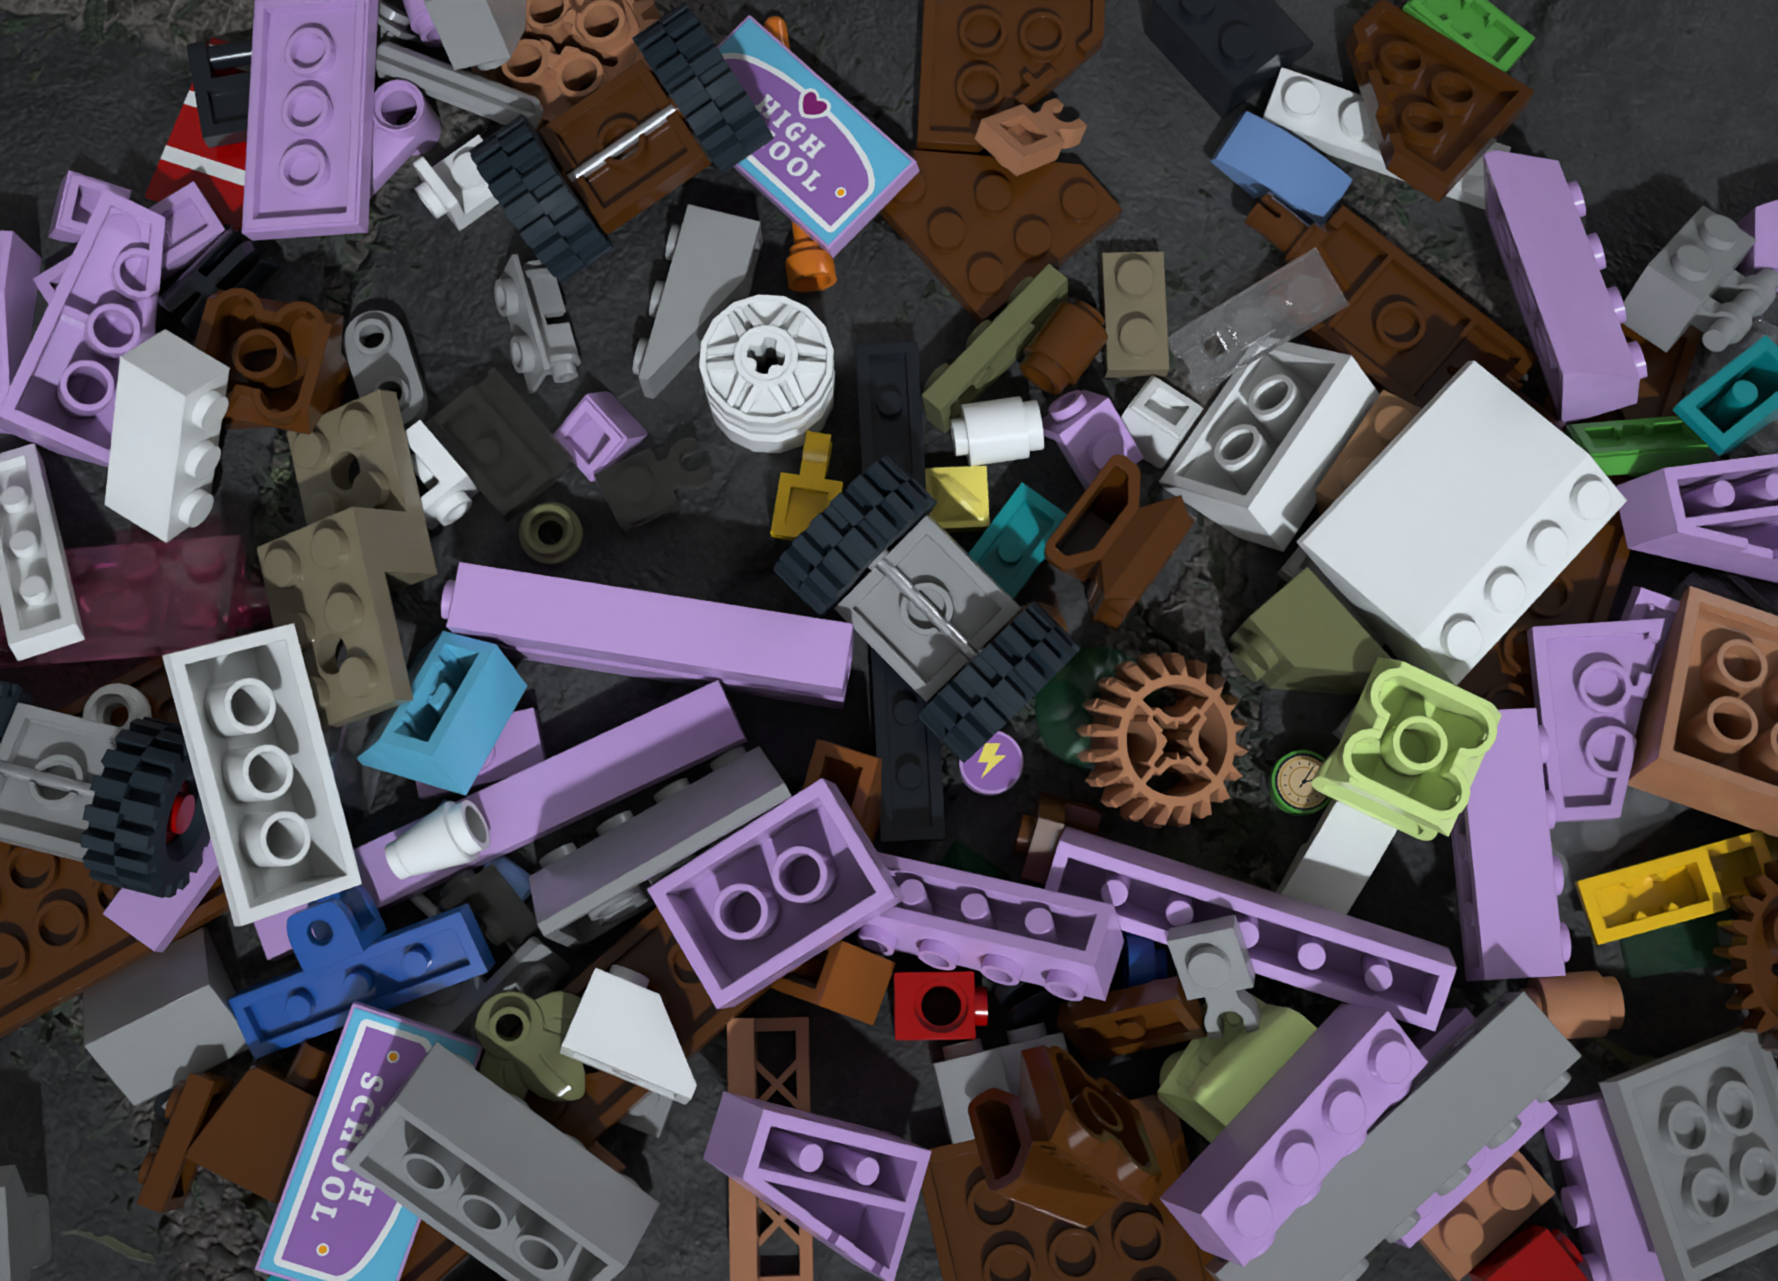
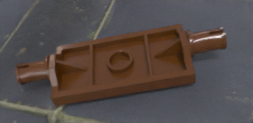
M1268 192L1261 199L1263 204L1257 203L1249 213L1244 224L1248 228L1254 229L1287 255L1284 262L1288 265L1265 291L1262 302L1321 349L1352 355L1379 394L1382 390H1385L1423 409L1467 361L1475 360L1559 430L1566 424L1562 420L1559 421L1520 390L1523 383L1519 380L1539 358L1537 355L1344 205L1327 223L1320 225L1315 222L1310 226L1277 200L1275 195Z

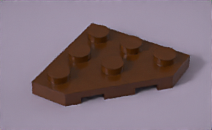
M924 0L917 150L958 154H978L982 151L984 147L974 139L982 119L1024 104L1030 110L1102 48L1105 0Z
M1386 0L1378 1L1352 26L1345 43V48L1386 170L1439 203L1521 115L1535 92L1530 87Z
M910 150L907 154L917 162L920 171L879 213L979 325L987 319L992 321L1008 306L1007 302L1012 291L1023 279L1028 276L1035 278L1048 264L1055 269L1118 220L1122 208L1082 164L1050 162L1015 176L1009 169L1000 165L995 157Z

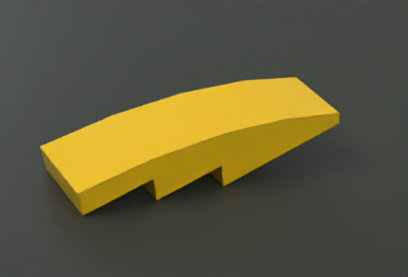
M1755 830L1575 881L1574 883L1594 944H1604L1727 910V908L1731 907L1727 902L1729 896L1746 895L1751 897L1743 878L1749 875L1762 874L1766 876L1764 863L1778 860V838Z

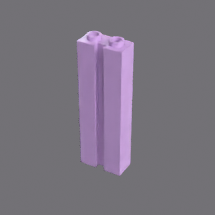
M459 562L456 581L448 580L446 582L441 600V617L448 619L446 627L452 633L496 644L505 657L695 687H704L719 680L727 692L844 710L854 652V630L851 623Z

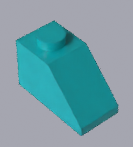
M1764 335L1677 403L1672 409L1719 456L1738 450L1778 418V346L1767 335Z

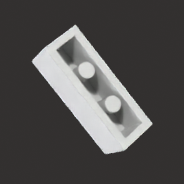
M165 329L120 356L104 505L167 543L189 526L193 528L200 525L212 509L214 497L211 495L214 470L221 456V449L218 447L222 419L228 408V399L225 396L230 368Z

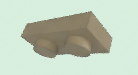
M1164 251L1102 253L1100 259L1102 317L1105 320L1103 328L1108 335V340L1104 344L1105 378L1151 377V375L1166 377L1169 371Z

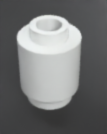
M1016 396L960 405V418L950 419L955 456L966 455L970 467L1029 458L1030 451L1044 449L1043 425L1037 400L1022 402L1021 397Z

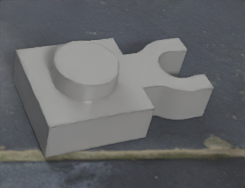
M1236 915L1170 928L1167 944L1187 1001L1205 997L1207 1002L1204 1025L1209 1040L1222 1038L1225 1023L1221 1014L1227 1011L1235 1012L1243 1018L1246 1032L1258 1030L1261 1021L1260 1010L1254 997L1244 990L1254 987L1255 971Z

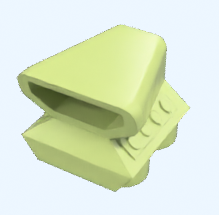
M1378 657L1339 745L1316 770L1311 786L1318 792L1417 839L1430 841L1437 836L1438 832L1449 837L1459 813L1464 810L1469 802L1470 787L1484 755L1496 740L1497 726L1502 715L1491 702L1400 660Z
M1253 996L1261 1013L1260 1027L1256 1031L1246 1032L1244 1020L1239 1014L1232 1011L1222 1013L1221 1015L1225 1023L1222 1038L1209 1040L1207 1034V1037L1193 1039L1185 1050L1171 1054L1164 1061L1160 1071V1088L1157 1091L1158 1099L1211 1143L1318 1029L1303 1015L1287 1007L1266 1004ZM1205 1002V1003L1202 1005V1007H1203L1205 1010H1206V1008H1207V1002Z

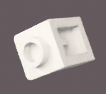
M479 134L433 167L429 165L423 156L412 163L422 181L419 186L414 188L422 202L436 219L446 213L459 231L499 204L490 192L488 184L479 174L477 166L470 156L469 150L483 141Z
M418 420L405 433L408 447L413 452L411 460L414 473L428 489H431L420 499L426 525L432 530L440 523L446 526L461 518L471 507V498L479 490L423 422Z

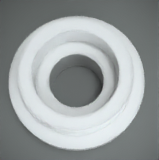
M116 683L101 687L90 696L83 710V718L111 725L110 718L113 711L125 706L129 716L127 722L120 728L129 730L131 721L136 718L151 717L152 713L147 698L139 690L126 684Z

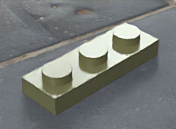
M1048 264L1035 278L1028 276L1015 287L1008 299V306L993 322L987 319L975 328L966 342V350L951 365L948 363L940 365L925 383L922 399L926 419L945 434L950 429V419L960 418V405L975 403L1023 353L1024 348L1059 302L1068 303V278Z

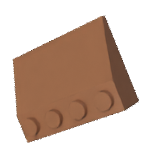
M1689 586L1684 591L1651 680L1648 696L1642 705L1635 735L1637 744L1627 786L1778 838V616Z

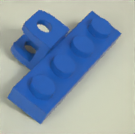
M360 884L309 902L307 908L298 910L288 917L286 923L287 935L301 967L239 990L226 1001L238 1022L237 1024L254 1059L343 1027L354 1001L385 1011L484 974L496 962L468 903L383 935L387 928L371 895Z

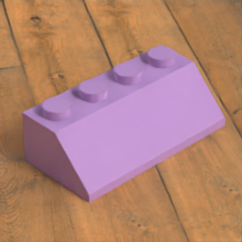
M1499 150L1483 154L1485 215L1534 352L1539 357L1537 360L1559 421L1562 420L1567 425L1636 404L1640 379L1647 377L1646 362L1638 342L1627 343L1620 324L1625 323L1627 320L1624 303L1616 286L1610 288L1605 286L1600 270L1606 268L1603 247L1596 232L1586 235L1580 217L1586 216V207L1578 182L1576 180L1566 182L1560 163L1557 160Z

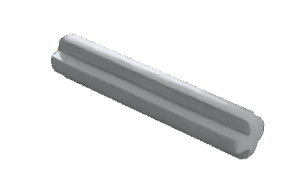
M389 41L383 42L378 46L375 70L378 76L389 81L396 79L407 80L416 85L421 93L504 125H507L522 114L536 130L539 121L543 117L544 107L540 104L537 97L463 69L454 71L453 66Z

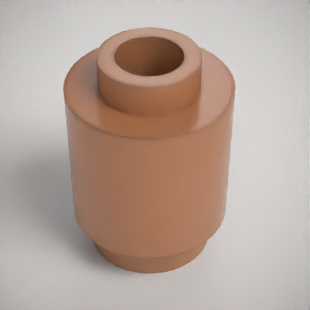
M1598 971L1565 972L1566 976L1529 978L1527 987L1519 990V992L1524 991L1566 1039L1604 1037L1607 1035L1608 1030L1620 1029L1624 1022V999L1617 979L1613 976L1602 977Z

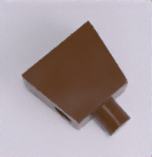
M305 1040L301 1043L287 1072L269 1064L253 1065L190 1146L184 1158L279 1205L334 1052Z

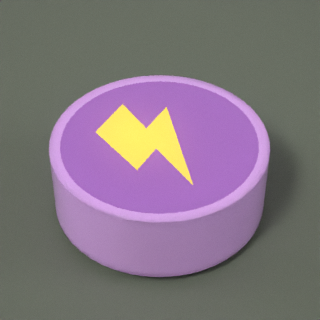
M998 731L965 763L958 759L959 774L965 785L977 794L984 796L1003 794L1015 785L1022 773L1023 755L1021 749L1012 737Z

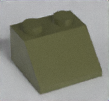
M1308 566L1249 616L1227 640V643L1234 649L1231 653V658L1238 669L1253 682L1261 679L1269 689L1358 696L1363 692L1377 658L1391 659Z

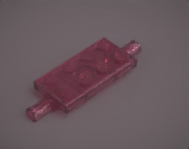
M240 535L170 540L167 543L164 541L64 549L85 640L17 661L8 645L0 606V668L166 655L235 637L236 629L251 628L252 621L272 620L264 582L250 583L249 579L245 578L244 567L247 550Z

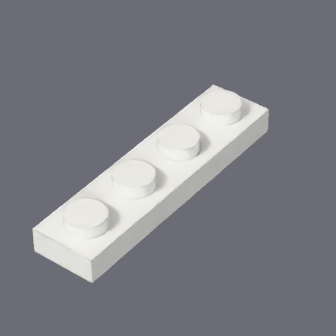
M1281 67L1263 119L1290 133L1316 151L1404 181L1386 170L1362 95ZM1495 142L1486 153L1494 150L1510 152L1511 147ZM1483 156L1446 195L1447 197L1485 210Z
M35 443L0 453V606L8 645L17 661L85 640L44 461Z

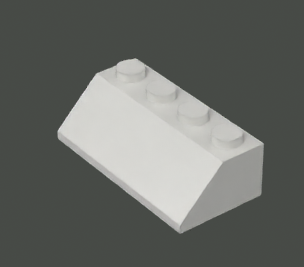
M294 623L162 655L234 926H243L362 884Z

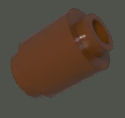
M1076 300L1073 304L1059 302L1024 348L1025 359L1019 366L1021 372L1035 386L1051 395L1058 396L1065 387H1073L1108 340V335L1102 327L1105 323L1102 315L1083 301Z

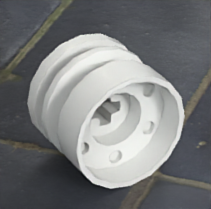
M755 295L733 302L712 320L701 341L699 369L714 421L731 441L754 452L782 453L803 446L806 431L819 433L834 408L835 371L834 350L825 325L808 307L785 296ZM767 358L777 359L778 365H771L767 374L758 372L757 366H764Z

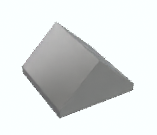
M205 927L200 928L170 943L163 953L153 952L83 990L84 1047L133 1106H138L167 1090L175 1088L180 1081L187 1080L189 1073L207 1072L250 1050L237 1024L238 1022L226 1001L236 992L208 929Z

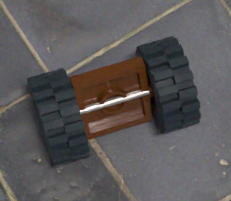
M685 2L632 38L670 95L668 98L641 59L539 129L540 134L533 128L527 118L521 114L469 150L471 159L477 166L479 174L488 184L490 192L500 203L506 216L516 226L519 234L526 244L530 245L540 262L545 264L554 278L556 277L560 283H564L614 249L612 242L608 238L610 233L711 165V162L683 122L685 119L722 174L774 139L738 78Z

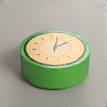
M1296 750L1280 758L1272 766L1268 776V791L1275 805L1282 811L1294 816H1307L1324 808L1332 798L1315 790L1311 786V781L1316 770L1326 759L1309 750Z

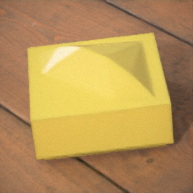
M987 466L925 468L926 491L937 501L929 515L947 533L985 532L990 525Z

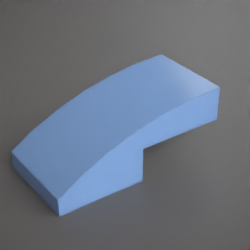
M1248 111L1239 115L1210 160L1211 163L1254 199L1271 192L1277 200L1310 226L1315 222L1320 225L1326 223L1353 180L1335 164L1298 138Z

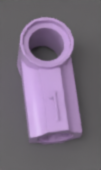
M396 79L386 82L377 88L374 93L370 199L411 155L417 156L428 152L436 145L440 138L441 124L439 117L417 86L407 80ZM410 111H416V114L408 123L396 125L402 115Z

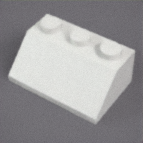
M1259 336L1161 477L1159 483L1173 495H1182L1185 503L1238 538L1284 552L1317 503L1315 490L1380 394L1352 355Z

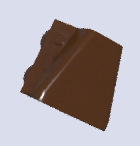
M244 288L220 289L209 296L194 347L230 368L225 396L228 399V408L222 419L221 430L275 427L310 435L324 414L343 406L351 378L349 363L341 354L343 315L320 311L315 305L308 302L295 301L288 304L260 298Z
M1120 454L1114 455L1108 460L1049 538L1044 548V556L1049 563L1063 573L1089 585L1090 623L1106 624L1114 631L1118 629L1197 520L1196 517L1187 512L1182 495L1139 508L1140 469L1128 457Z
M1042 1045L1021 1050L1019 1096L995 1087L977 1095L969 1103L968 1115L989 1189L1003 1198L1082 1229L1088 1228L1118 1200L1148 1206L1162 1177L1161 1169L1138 1109L1111 1082L1103 1078L1094 1080L1087 1075L1080 1064L1058 1046L1048 1048Z

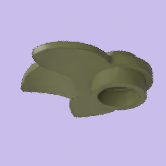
M505 990L490 996L480 1007L475 1021L477 1039L485 1050L479 1073L508 1094H513L522 1100L525 1098L528 1090H531L539 1097L552 1101H571L583 1097L585 1092V1070L583 1063L560 1054L561 1046L582 998L562 990L552 991L535 999L526 993L516 990ZM505 1014L518 1016L523 1023L522 1031L515 1037L502 1036L496 1028V1023L501 1016Z

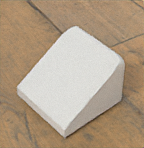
M1151 375L1128 405L1121 420L1142 453L1143 459L1161 469L1177 449L1203 408L1162 380Z

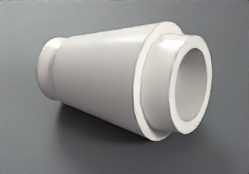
M449 800L397 837L396 840L388 843L385 846V855L393 873L398 878L404 880L411 876L476 861L479 858L480 851L489 847L490 834L483 815L471 801L464 800L457 804Z

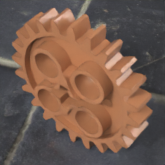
M527 0L525 31L511 59L494 69L480 70L477 65L472 66L471 69L476 75L537 97L540 104L544 107L543 117L536 129L540 134L539 129L641 59L657 83L662 85L632 39L662 17L653 0ZM614 30L608 36L602 37L608 31ZM538 69L535 73L526 77L532 70ZM594 82L586 90L579 91L584 85Z

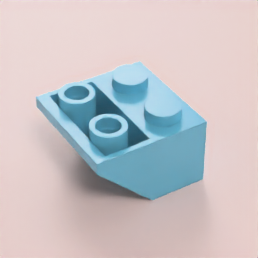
M442 631L419 652L407 672L413 700L384 711L359 753L357 760L362 765L466 796L525 692L527 684L496 644Z

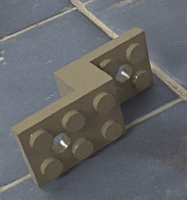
M378 389L324 414L310 435L287 431L307 526L257 547L274 628L293 623L295 625L323 733L413 700L390 593L437 575V569L396 392ZM356 457L360 466V474L357 475L353 485H351L349 468ZM342 639L346 646L347 658L339 668L336 662L335 651L337 644Z

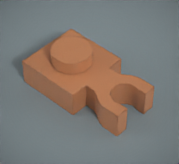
M1057 98L1046 101L1042 105L1041 110L1033 113L1024 104L982 119L974 139L990 152L1000 165L1009 169L1015 176H1018L1057 160L1061 149H1068L1079 145L1087 124L1080 118L1073 122L1060 121L1058 118L1064 104Z

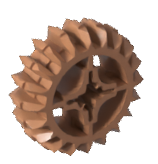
M1155 653L1142 654L1136 659V664L1133 661H1128L1114 666L1116 678L1103 677L1100 681L1095 682L1103 700L1088 699L1087 702L1082 704L1094 718L1092 724H1081L1076 729L1083 737H1090V748L1083 749L1077 757L1082 762H1094L1096 767L1085 781L1091 787L1105 786L1099 802L1103 803L1106 807L1117 808L1120 806L1119 816L1124 820L1138 822L1141 819L1146 827L1162 828L1166 823L1173 827L1186 826V824H1190L1191 817L1205 818L1208 815H1212L1210 801L1222 803L1230 798L1224 785V780L1236 781L1238 778L1243 777L1241 772L1232 763L1234 756H1243L1250 751L1241 743H1236V732H1241L1249 724L1243 721V719H1232L1231 711L1241 699L1233 694L1221 695L1226 678L1221 677L1219 674L1206 675L1207 663L1199 660H1187L1185 662L1184 656H1181L1179 653H1164L1162 657L1157 656ZM1158 688H1164L1179 697L1173 706H1165L1162 710L1159 707H1149L1143 699ZM1164 771L1177 773L1182 778L1175 786L1160 793L1146 785L1152 775H1161Z

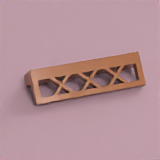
M809 1017L732 1019L727 1024L728 1092L767 1101L778 1090L797 1110L811 1113ZM796 1031V1060L778 1079L758 1061L757 1032ZM795 1070L797 1098L783 1085ZM758 1072L771 1084L759 1099ZM729 1177L730 1281H814L813 1236L801 1227H799L798 1233L785 1220L787 1217L781 1213L779 1214L774 1208ZM760 1208L773 1220L761 1235ZM778 1227L799 1245V1274L761 1275L760 1246Z

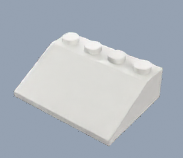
M1474 360L1467 361L1296 542L1400 661H1404L1457 686L1627 500L1589 453Z

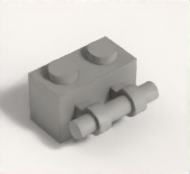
M1702 206L1647 265L1623 302L1627 319L1623 324L1666 353L1690 325H1693L1704 333L1702 341L1705 347L1713 352H1720L1728 345L1738 343L1750 330L1752 317L1763 314L1774 302L1776 288L1778 287V273L1770 268L1760 269L1756 274L1746 277L1737 272L1736 268L1757 239L1739 229L1738 225L1731 219L1717 215L1707 207ZM1717 297L1718 299L1723 301L1724 304H1720L1719 302L1714 300V298Z

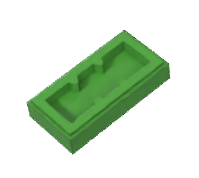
M1409 0L1402 9L1505 73L1511 69L1536 38L1488 0Z
M1679 416L1571 424L1566 426L1565 435L1589 453L1606 476L1624 474L1641 477L1662 468L1712 462L1714 453Z

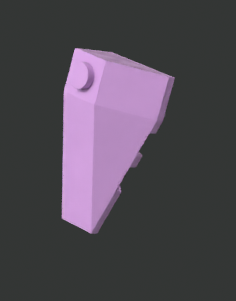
M103 189L0 406L1 430L55 453L105 467L109 466L120 356L156 335L157 302L160 290L165 229L164 216L110 190Z

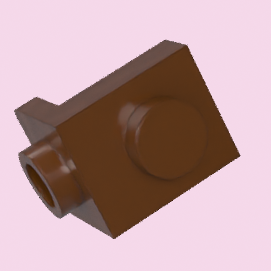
M1040 792L1033 816L1022 814L1013 844L1012 852L1022 854L1021 878L1046 885L1065 826L1096 835L1101 820L1100 809Z

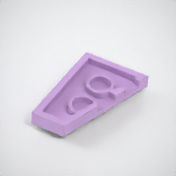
M1665 618L1537 626L1527 630L1534 705L1537 710L1538 725L1545 727L1549 739V757L1547 762L1543 764L1545 790H1550L1554 796L1556 823L1620 818L1637 744L1635 735L1643 700L1648 696L1652 674L1649 673L1656 642L1660 641Z

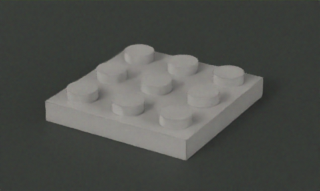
M1740 1026L1599 1082L1665 1281H1700L1778 1244V1069L1772 1052L1761 1048L1765 1032L1746 1033L1743 1032Z

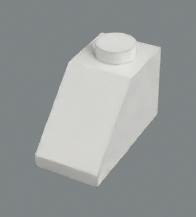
M612 965L609 973L595 968L563 1041L560 1054L686 1105L692 1099L697 1085L660 994L646 989L650 980L631 969Z

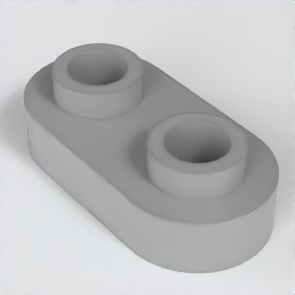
M368 311L358 315L349 323L345 330L343 346L359 398L378 389L388 391L396 388L402 390L398 403L406 431L418 420L423 421L428 410V396L410 339L400 322L389 313ZM373 333L384 334V339L379 346L375 348L365 347V340L369 335Z

